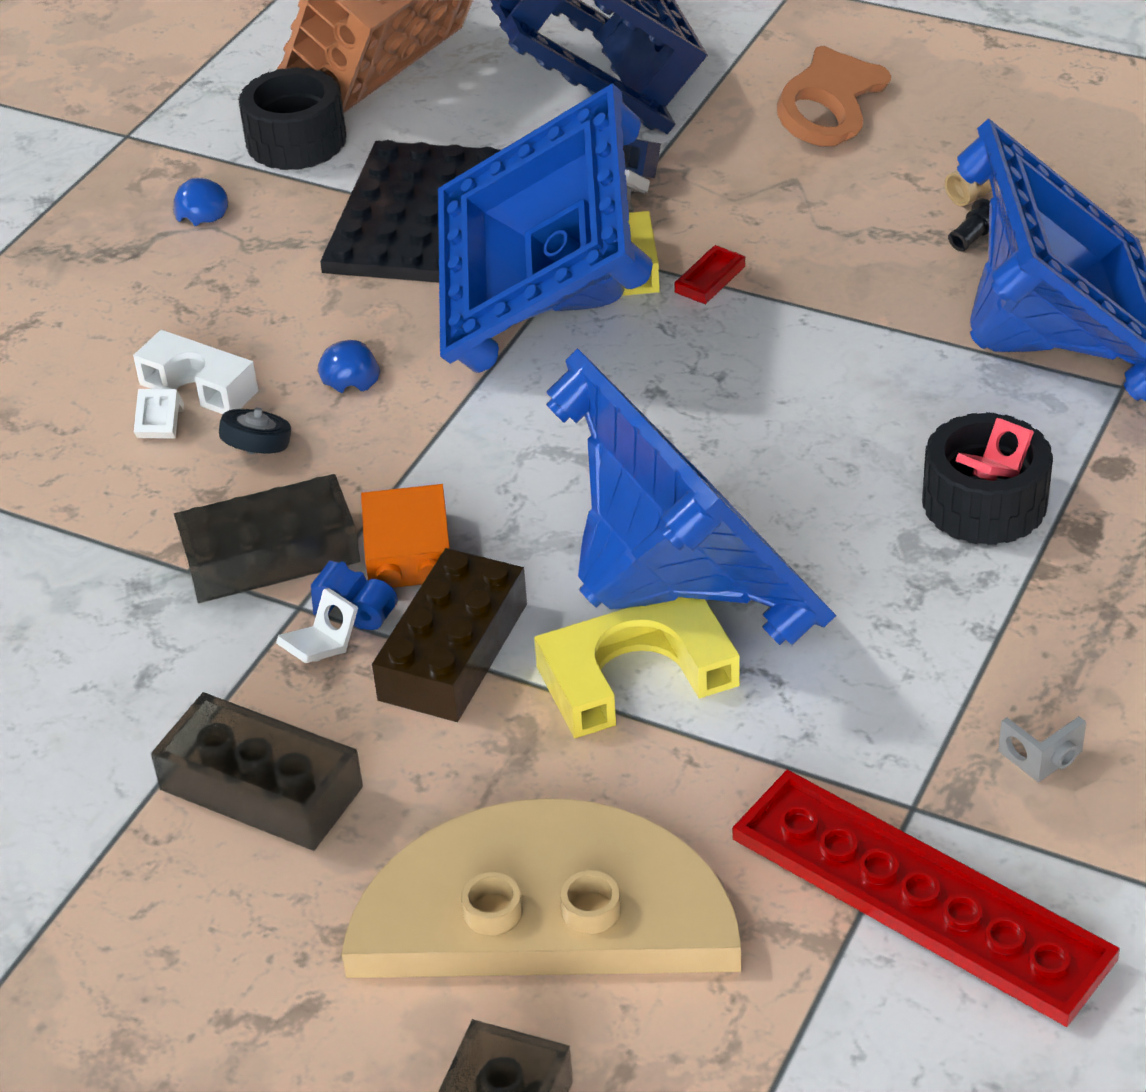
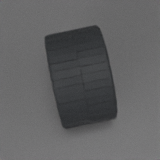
M299 67L277 69L251 80L239 95V108L246 149L250 157L260 164L280 170H298L313 167L330 160L332 156L341 151V148L346 143L347 135L340 86L332 76L326 75L325 72Z
M990 412L971 413L966 416L950 419L949 422L941 424L930 435L925 449L922 505L926 510V516L940 531L946 532L949 536L958 540L968 541V543L997 545V543L1013 542L1020 537L1023 538L1031 534L1032 530L1040 526L1047 512L1053 464L1051 445L1038 429H1034L1031 424L1009 415ZM996 418L1007 420L1034 431L1020 473L1015 477L998 476L997 478L1004 480L996 481L975 479L971 477L975 476L972 474L974 468L955 461L958 453L983 457ZM1007 432L1000 438L999 449L1005 456L1012 455L1018 447V439L1014 433Z

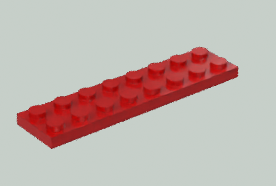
M788 769L732 827V839L1065 1027L1069 1026L1118 961L1119 947Z

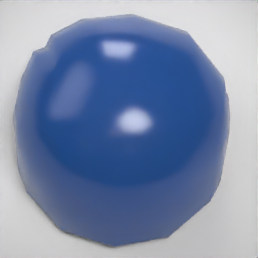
M190 178L179 186L174 197L173 212L176 220L181 222L183 217H185L194 226H198L200 223L215 222L222 218L227 210V193L222 186L212 180Z
M357 340L340 341L326 348L317 368L322 383L331 386L340 393H344V389L348 386H355L360 391L368 390L378 380L381 371L368 346Z

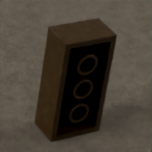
M445 548L372 663L377 701L458 722L527 605L524 567Z

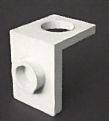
M330 588L324 589L314 625L280 634L276 644L304 663L316 662L327 657L346 653L358 607ZM331 605H336L342 612L343 624L339 629L333 627L329 621L328 612Z

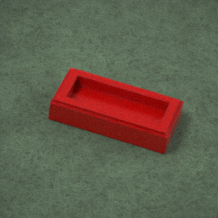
M714 245L674 282V292L697 302L707 304L745 268V256Z

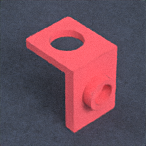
M996 418L983 457L958 453L955 461L974 468L972 474L985 480L996 481L998 476L1015 477L1020 473L1034 431L1007 420ZM1007 432L1014 433L1018 439V447L1010 456L1003 455L999 449L1000 438Z

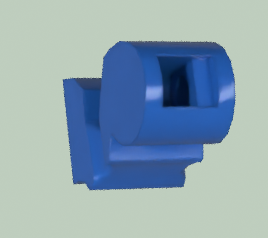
M329 561L310 585L313 615L317 614L323 590L330 588L358 607L353 626L362 630H376L380 628L398 603L397 594L390 585L378 579L366 580L363 572L350 570L343 561L339 563ZM331 605L328 614L332 611L335 605Z

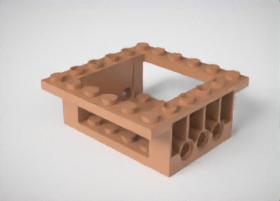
M300 0L297 17L291 24L292 33L284 46L283 51L285 54L277 69L291 67L312 68L332 76L340 86L343 113H345L459 31L465 22L473 0Z

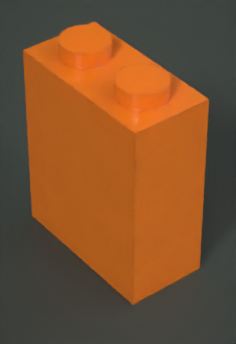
M443 484L362 492L364 552L368 580H382L392 588L422 585L444 549H450Z

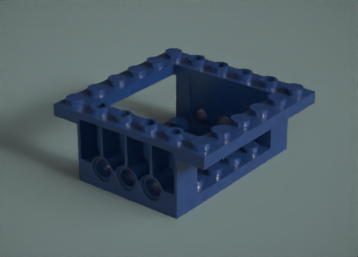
M490 0L492 3L491 9L501 21L499 25L509 38L508 44L517 53L532 55L543 68L549 71L553 68L561 72L562 76L574 86H578L580 83L592 95L613 83L622 91L623 103L640 118L641 123L646 128L652 131L657 128L667 135L676 124L666 106L708 56L675 0H594L595 5L607 15H611L612 12L614 13L610 18L581 0ZM562 13L569 17V22L576 29L583 32L587 28L592 31L594 38L603 47L601 49L602 53L612 63L610 68L619 76L621 81L540 34L538 30L551 14L559 17Z

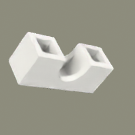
M160 330L133 355L140 385L150 389L156 385L178 389L184 384L196 382L200 406L220 414L233 409H241L258 392L253 361L164 330Z

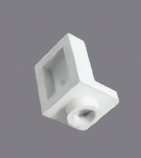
M156 385L151 387V389H138L134 434L137 438H176L178 412H183L184 403L177 389L163 385Z

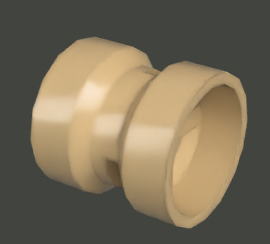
M958 170L947 175L945 179L946 193L952 202L958 206H965L973 202L977 196L982 197L992 191L990 180H987L983 185L976 182L970 184L962 178Z

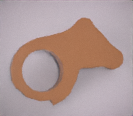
M826 46L816 47L810 66L789 80L783 88L777 102V115L782 125L798 139L817 146H836L856 136L863 126V116L856 97L865 93L884 91L891 81L892 75L881 65L859 60ZM812 100L819 102L835 115L839 125L836 127H824L814 124L799 112L795 101Z

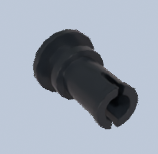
M983 198L976 200L972 205V210L967 213L966 220L948 235L949 243L954 249L964 252L978 237L989 233V200Z

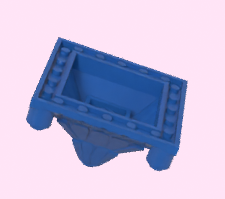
M613 83L438 188L440 357L449 364L459 360L473 372H483L490 369L498 358L499 346L492 337L507 330L512 325L552 309L554 311H571L609 305L616 302L622 296L624 287L626 289L637 288L645 284L650 278L653 266L651 258L631 241L630 225L628 222L629 207L625 175V155L623 151V146L631 144L638 137L641 121L623 103L622 91Z
M988 118L977 128L979 137L957 156L959 162L957 170L962 178L970 184L976 182L980 185L990 180L993 193L989 208L988 262L985 263L970 318L972 328L970 335L972 339L982 349L989 348L994 352H1032L1051 350L1055 347L1111 360L1118 357L1133 365L1124 373L1126 378L1124 387L1126 391L1136 401L1141 399L1146 401V257L1139 239Z
M578 348L565 360L568 371L546 391L552 398L546 405L563 423L569 418L578 423L585 416L591 433L587 442L592 509L588 512L582 538L578 577L584 583L579 588V591L592 605L597 608L603 603L609 609H619L673 601L678 597L748 603L750 600L769 606L762 614L767 619V622L762 627L779 645L785 640L793 645L814 624L824 628L837 616L713 484Z

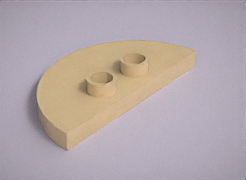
M542 798L500 803L468 812L446 821L409 843L378 872L362 894L352 913L345 933L342 959L346 978L741 972V942L734 909L723 885L706 862L680 838L662 826L620 808L574 799Z

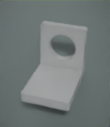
M1078 716L1040 743L1012 720L1005 718L1001 721L998 751L1039 783L1057 769L1068 767L1076 756L1082 752L1086 721ZM1011 737L1017 738L1023 744L1027 757L1020 755L1016 751Z

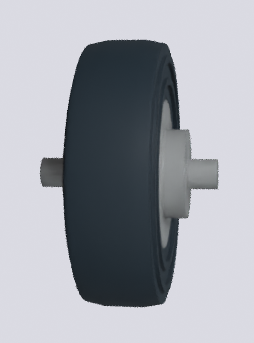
M256 407L255 410L233 409L223 413L219 425V437L229 446L247 451L249 454L278 453L288 447L291 425L280 416L262 411V408Z

